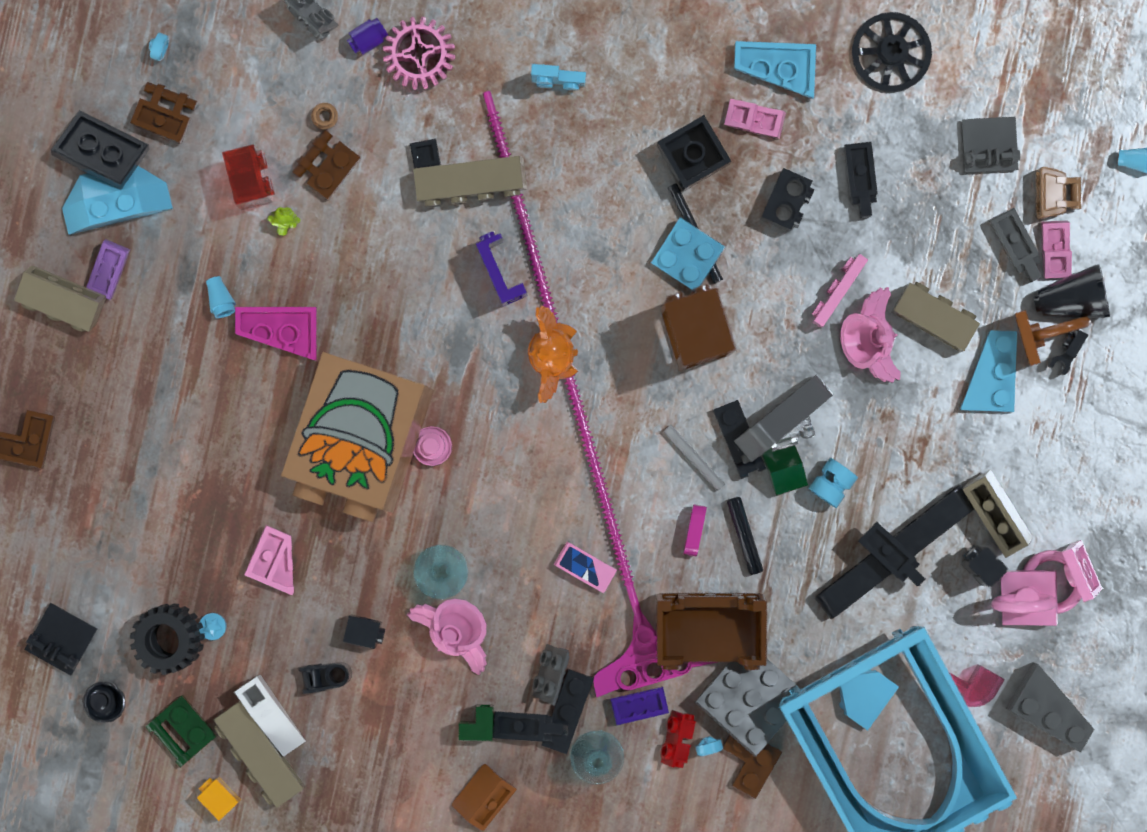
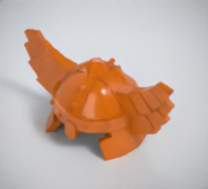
M540 306L536 307V318L539 323L540 332L535 333L530 341L527 354L532 367L542 377L538 393L539 403H546L556 393L559 379L569 378L578 372L572 365L574 356L578 355V350L573 348V343L570 340L577 331L569 325L557 323L554 312H551L549 307Z

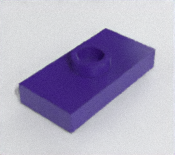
M663 686L610 698L616 725L669 713Z

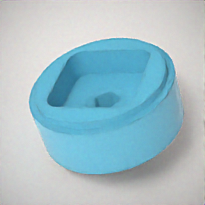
M159 32L156 38L151 39L149 43L150 58L158 61L164 58L170 41L168 35Z
M209 613L200 620L203 628L199 629L200 633H205L206 639L216 640L225 634L227 623L220 614Z
M709 736L703 738L695 748L698 756H706L722 751L723 745L721 739H714Z

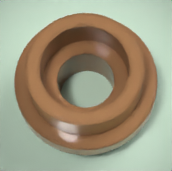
M320 103L313 108L311 119L317 128L328 130L336 125L338 112L332 104ZM328 112L330 114L329 120L322 121L320 119L321 113Z

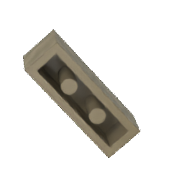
M32 265L24 271L14 301L21 303V306L27 310H38L45 313L51 320L67 322L75 330L89 332L97 325L106 296Z
M915 282L914 285L912 283L907 284L891 313L960 353L964 352L980 325L975 320L977 316L966 309H962L960 312L951 307L953 302L941 295L938 298L928 293L930 289L919 282Z
M989 469L967 482L963 491L1004 557L1007 558L1028 546L1033 537L992 471Z

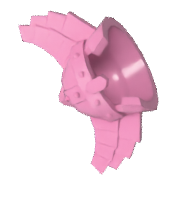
M880 287L876 292H871L868 299L864 300L861 314H851L843 321L840 341L843 352L852 365L861 369L869 368L874 378H879L883 382L893 383L895 379L900 380L901 371L896 368L890 356L897 334L894 333L892 326L885 320L886 305L891 296L889 287H886L884 290Z
M450 599L444 601L438 608L427 604L423 606L416 605L415 608H410V612L407 614L412 621H417L430 628V637L438 651L452 656L462 655L471 667V671L477 675L485 671L487 664L485 660L486 654L480 644L486 636V622L483 614L476 606L466 600Z

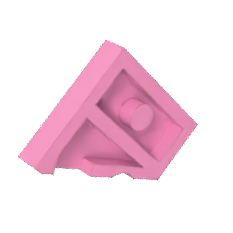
M266 525L244 575L293 595L291 535Z

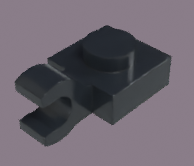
M1076 330L1073 334L1069 332L1061 345L1064 347L1062 355L1053 357L1049 361L1048 367L1053 368L1055 363L1060 361L1063 363V370L1060 374L1066 375L1070 370L1071 362L1076 358L1088 334L1081 330Z

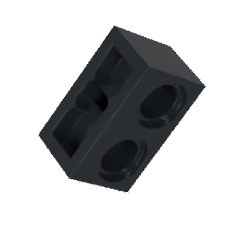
M783 168L760 220L787 232H790L792 227L798 228L804 215L799 212L803 202L808 204L815 190L810 187L813 181ZM791 182L798 183L801 186V194L798 196L790 195L787 191V185ZM777 208H788L791 213L790 219L780 220L776 215Z

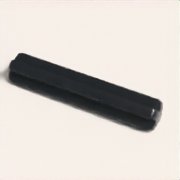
M740 497L727 500V504L750 575L761 573L763 567L742 499Z

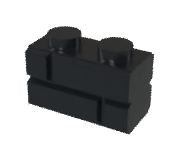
M972 545L962 554L964 560L961 565L970 574H973L972 577L982 586L992 587L1008 572L1007 566L1000 559H996L997 556L989 547Z

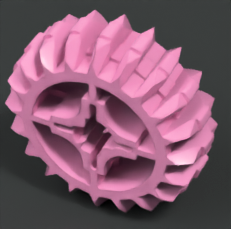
M411 17V26L408 27L402 20L400 25L403 30L399 31L396 27H393L391 30L396 37L386 36V41L392 44V46H383L384 52L391 53V55L383 57V61L385 63L393 62V64L387 67L388 73L397 70L393 79L398 81L403 76L402 85L404 87L409 84L410 80L413 81L412 88L414 90H417L418 82H422L423 88L428 89V80H432L433 85L437 86V75L444 80L447 78L446 74L442 71L443 68L449 71L453 68L451 64L446 62L447 60H455L454 54L447 53L454 50L455 45L451 43L445 44L451 40V35L441 36L445 31V27L441 25L435 30L436 21L433 19L430 21L429 26H426L425 17H421L420 25H416L415 18ZM419 33L433 36L440 45L424 44ZM412 35L411 46L406 50H402L401 53H397L401 42L407 36ZM416 41H418L422 51L426 50V53L422 54V66H420L416 55L412 57V54L416 53ZM441 53L436 67L427 72L426 63L428 59ZM399 61L414 62L417 65L419 74L406 71L401 67Z

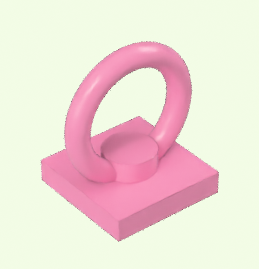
M1082 540L1071 543L1063 552L1056 550L1040 552L1031 557L1023 570H1035L1040 564L1047 561H1057L1064 564L1066 578L1074 589L1066 600L1057 603L1058 614L1071 610L1079 603L1081 598L1083 602L1094 599L1102 590Z
M1007 570L1008 572L1001 577V596H997L991 601V605L995 610L1002 611V625L1057 626V570Z

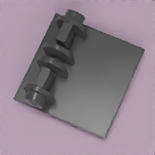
M284 0V3L287 5L286 8L295 17H298L299 21L304 20L303 25L305 27L309 25L308 30L316 38L324 40L330 34L328 30L339 26L334 21L333 14L329 10L321 8L315 0Z
M1016 117L962 119L965 173L1019 170L1018 161H1020L1021 156L1020 150L1017 148Z
M550 644L546 645L545 650H543L540 656L541 666L538 676L533 681L532 696L551 705L556 704L562 686L561 682H563V675L566 673L565 669L570 658L569 650L557 648Z

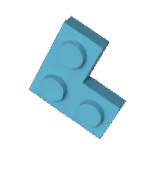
M532 64L531 80L537 83V87L553 88V84L563 85V89L579 90L580 86L585 87L586 72L559 70V66Z

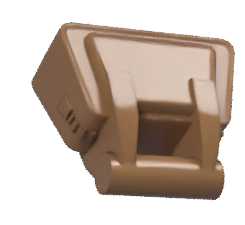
M1041 167L1036 170V218L1038 220L1063 215L1068 208L1072 210L1081 209V177H1066L1065 172L1048 167ZM1067 185H1071V201H1066Z

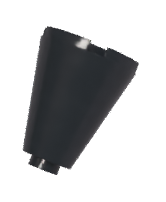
M1100 264L1093 265L1038 290V296H1034L1036 311H1042L1043 317H1110Z

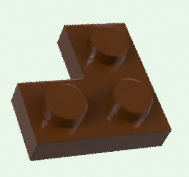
M27 410L21 436L0 431V459L44 468L55 416Z
M729 734L723 749L744 761L732 786L756 799L780 758L782 751L767 743L760 753L754 757Z

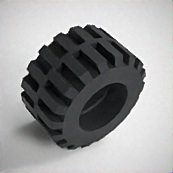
M175 603L171 605L163 604L147 610L148 612L138 617L140 620L136 621L133 625L136 631L130 634V639H134V643L130 644L131 650L136 649L137 652L134 655L135 659L143 661L141 664L143 668L151 667L150 672L155 674L161 672V675H167L171 672L175 673L190 666L193 661L198 659L200 656L198 652L202 651L204 644H201L200 641L205 639V633H200L199 629L203 628L201 622L197 624L195 621L198 616L195 613L189 614L190 609L186 606L179 608V604ZM161 624L169 625L178 635L179 644L174 654L164 651L158 644L157 630Z

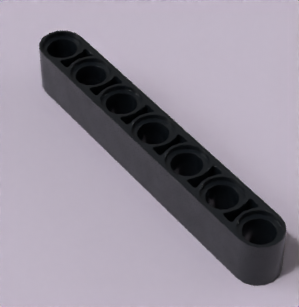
M959 485L893 537L913 556L918 554L974 510L973 505L963 491V486ZM870 553L815 597V600L829 618L833 619L892 573Z

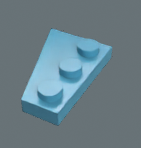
M735 42L734 70L814 99L816 44Z

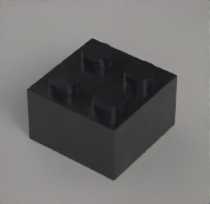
M705 115L661 139L656 145L683 192L729 166L731 163V159Z

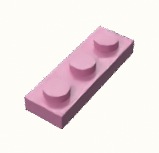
M858 254L855 259L850 256L842 268L846 272L840 281L837 279L833 281L827 290L831 294L825 303L820 301L812 312V315L815 316L812 323L820 328L825 325L867 263V258L861 254Z

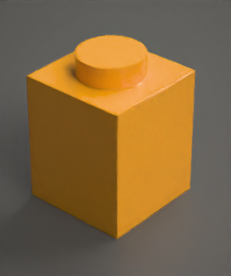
M220 776L214 781L209 778L199 787L202 793L197 797L218 821L242 800Z

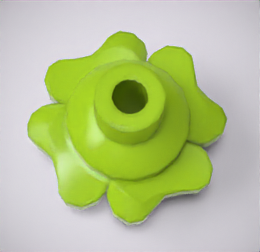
M278 207L267 218L273 226H277V234L287 235L288 228L297 227L301 220L289 207Z

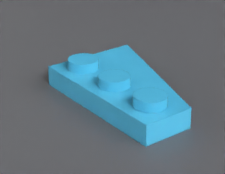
M990 330L978 358L977 366L959 410L1014 412L1017 331Z

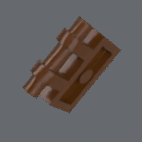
M147 82L144 92L151 94L152 98L150 102L139 99L130 123L182 144L191 118L182 115L184 108L195 111L198 101L189 98V95L180 92L178 94L166 89L167 86L158 83L155 85ZM164 99L174 103L173 111L159 106L161 100Z
M324 130L319 138L316 136L311 142L313 145L305 156H300L297 160L298 165L292 172L301 178L306 171H309L312 177L308 180L307 184L329 200L360 161L361 157L341 141L333 149L327 144L333 135ZM322 151L327 157L317 168L312 163Z

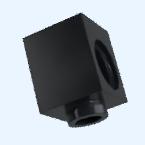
M351 614L348 618L343 642L375 649L377 643H383L386 629L381 628L382 621Z

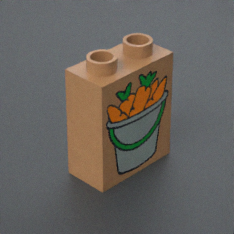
M323 352L281 474L282 477L297 481L292 495L319 505L324 504L327 492L345 497L347 500L343 513L370 522H374L378 509L393 513L434 390L426 385Z

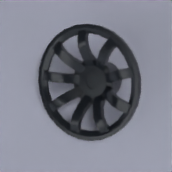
M898 12L878 14L867 20L854 37L852 44L854 67L862 80L877 90L885 92L906 90L923 78L931 63L932 47L929 36L924 27L909 15ZM890 19L906 21L899 35L893 34ZM883 20L886 36L883 38L877 35L869 27ZM911 26H913L922 38L906 42L904 38ZM865 33L878 46L874 48H859L863 34ZM925 45L924 61L909 54L910 49ZM859 55H877L878 59L863 70ZM905 60L921 67L918 74L910 79L905 69ZM881 64H884L886 67L881 84L874 81L868 75ZM897 66L904 83L889 85L892 69Z

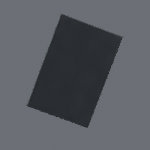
M79 110L51 149V154L121 190L149 151V144Z

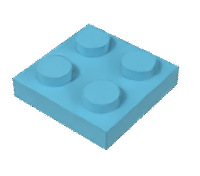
M679 218L651 263L693 290L703 284L726 246L683 218Z

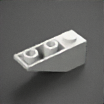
M261 675L235 691V694L248 713L283 757L306 742Z

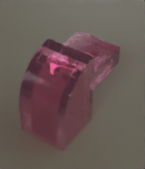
M977 664L968 682L950 673L968 707H979L990 702L996 696L1005 680Z

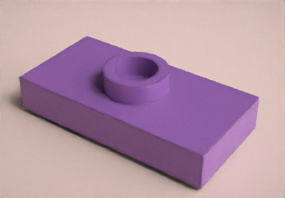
M105 239L101 245L86 288L103 294L107 299L111 300L130 249Z

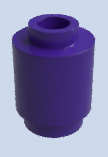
M378 18L372 21L368 19L348 32L351 38L347 42L355 54L360 51L364 55L383 43V39L388 34Z

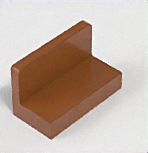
M483 764L453 801L452 807L467 822L484 831L517 789L500 777L487 764Z

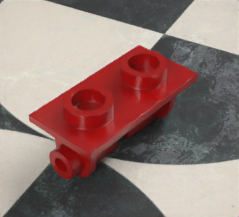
M672 710L666 724V740L661 747V763L679 768H684V763L687 764L691 745L682 743L683 738H693L696 724L694 720L695 715L683 714Z

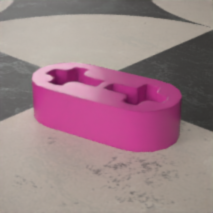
M693 504L683 552L685 555L697 557L707 510L706 506Z

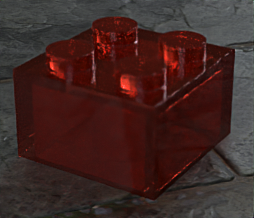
M254 144L222 152L235 205L239 209L244 210L271 203V195H275L272 179H269V176L265 174L264 169L269 168L265 153L262 150H258Z

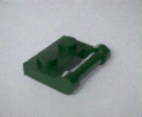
M181 695L145 726L150 733L153 732L176 758L175 763L180 768L218 736L184 695ZM165 720L172 725L191 747L186 753L161 726Z

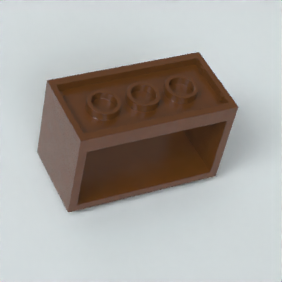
M706 284L694 288L688 296L684 297L683 292L666 298L660 311L679 371L730 356L736 351L717 287L710 288V285Z

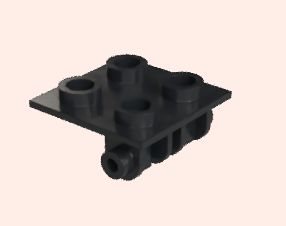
M50 603L34 633L28 637L24 650L72 676L98 628Z

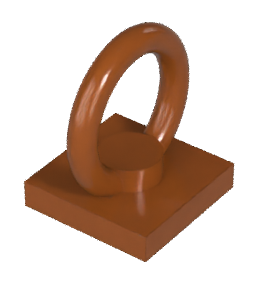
M1026 310L1014 314L1029 366L1041 363L1037 348L1045 346L1044 339L1083 329L1091 324L1089 317H1081L1041 329L1039 323L1030 325Z

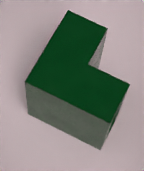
M793 440L771 447L762 454L776 496L808 486L803 462Z
M477 704L476 721L459 722L458 741H493L494 705Z

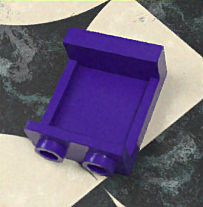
M494 231L479 237L480 242L476 243V246L503 307L527 297V291L523 283L507 289L490 249L504 243L501 233L495 235Z

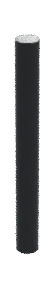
M675 183L667 187L681 217L698 228L678 184ZM715 263L709 273L714 284L723 280Z

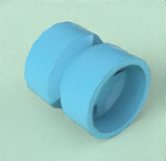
M829 458L821 469L823 475L816 476L808 489L831 506L837 508L845 497L844 490H850L858 477L836 460Z

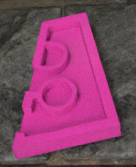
M235 307V334L317 361V307Z

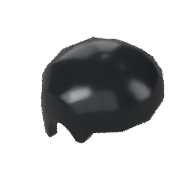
M97 682L87 688L82 698L84 712L89 718L99 723L113 722L122 715L126 707L124 693L110 682Z

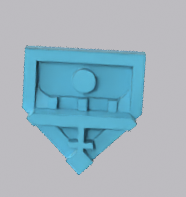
M868 670L839 686L841 697L839 706L844 710L845 715L868 731L899 686L878 671Z

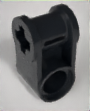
M345 662L319 663L298 667L303 677L304 689H302V694L339 688L346 685L352 678V669ZM335 667L342 668L345 672V679L342 682L336 681L332 676V671Z

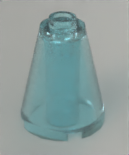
M604 731L587 732L581 735L572 747L571 765L576 775L583 781L596 785L605 784L616 778L624 764V751L620 742L612 734ZM596 758L602 759L603 763L600 765H594L593 760Z

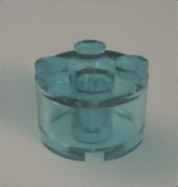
M440 544L427 548L419 555L414 565V579L418 588L427 596L435 599H447L459 593L465 586L469 576V567L465 556L457 548L450 545ZM447 566V578L444 576L437 578L435 576L437 574L435 567Z

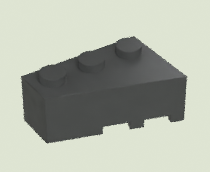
M1033 662L1006 709L1071 748L1082 752L1095 729L1040 665Z

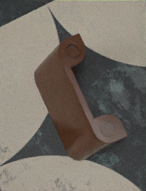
M656 594L657 666H662L664 670H677L679 665L684 664V662H738L744 665L746 670H759L760 666H767V600L764 594Z

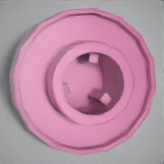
M430 426L423 428L413 452L414 456L425 465L435 466L442 464L449 458L452 452L451 438L445 430L439 427Z

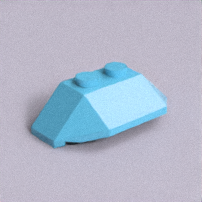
M138 166L121 190L88 173L80 175L62 210L68 235L171 210L173 206L167 183Z

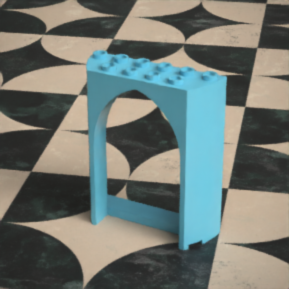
M912 626L905 632H902L901 629L892 632L894 638L802 689L796 685L789 690L791 695L782 698L780 708L848 832H964V827L971 823L979 824L989 817L988 814L995 810L1002 811L1012 805V801L1017 798L923 626ZM901 652L943 726L952 754V776L948 792L935 814L931 818L925 819L895 817L882 812L868 803L851 783L809 706L810 702Z

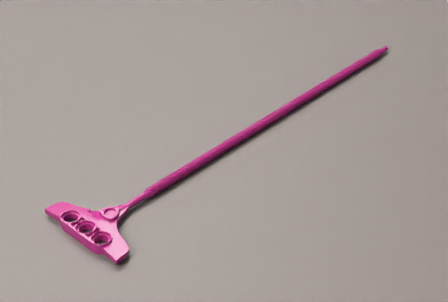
M491 91L483 92L489 113L487 117H490L488 122H491L490 127H493L491 132H494L493 138H496L494 142L498 144L496 148H499L497 153H500L499 158L509 157L511 153H508L510 148L506 147L508 145V142L505 143L507 138L503 136L505 135V132H502L504 128L500 126L502 122H499L501 117L497 116L499 112H496ZM523 194L510 197L514 200L512 204L516 206L514 210H517L515 215L518 214L517 220H520L518 225H521L519 229L523 231L521 235L525 237L522 239L526 241L524 245H527L526 251H529L527 256H530L528 260L532 262L530 266H533V269L531 270L535 272L533 276H536L535 281L538 282L536 287L539 286L537 291L541 293L539 297H542V300L540 301L544 303L542 306L549 307L550 311L554 312L556 307H553L554 302H551L553 297L549 295L551 294L548 291L550 286L547 287L548 281H545L547 276H544L545 271H542L544 266L540 264L543 262L539 260L541 256H538L539 250H536L538 245L535 246L536 240H533L535 235H532L534 231L530 229L532 225H529L530 220L527 219L529 214L526 215L527 209H524L526 204H523L525 200L521 198ZM554 312V316L557 322L559 317L556 318L557 312ZM574 374L569 378H564L566 379L564 384L568 386L566 390L569 389L567 394L571 396L569 400H572V403L570 404L574 406L572 410H575L573 415L577 417L575 421L578 420L576 425H579L578 431L581 430L579 435L583 437L581 441H584L582 446L586 448L584 449V452L587 451L585 456H588L587 462L590 461L588 466L592 468L590 472H593L591 477H594L595 480L593 482H596L594 487L598 489L596 493H599L597 498L601 499L599 503H602L600 508H603L604 511L602 513H605L603 518H606L605 524H608L606 529L610 530L608 534H611L609 539H612L611 545L614 544L612 549H615L614 555H617L615 560L619 561L617 565H620L618 570L622 572L620 573V576L623 575L621 580L625 582L624 585L626 586L634 613L632 642L627 651L616 661L598 671L594 676L593 683L597 698L620 688L634 690L687 674L692 667L718 662H688L684 670L662 669L659 677L651 678L648 676L647 666L651 663H657V633L641 612L634 588V581H632L634 576H631L632 570H629L631 565H628L627 562L629 560H626L628 555H625L624 552L626 550H623L625 545L621 543L623 539H620L622 534H619L618 531L620 529H617L619 524H616L615 521L617 519H614L616 514L612 512L614 508H611L613 503H610L609 500L611 498H608L610 493H607L606 490L608 488H605L607 483L603 481L605 477H602L604 472H601L600 469L602 467H599L601 462H598L597 459L599 457H596L598 452L594 450L596 446H593L595 441H592L591 438L593 436H590L592 431H589L588 428L590 426H587L589 421L585 419L587 415H584L586 410H583L584 405H581L583 400L579 398L581 397V395H578L580 390L576 388L578 384H575L577 379L574 380ZM626 670H631L636 674L635 683L629 686L621 682V674Z

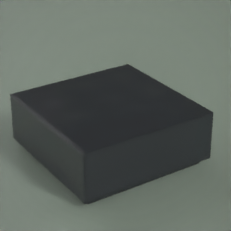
M436 139L410 143L414 169L441 165Z

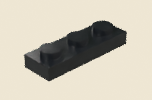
M568 669L552 714L554 723L569 724L568 735L553 734V741L542 742L541 746L567 755L594 677Z

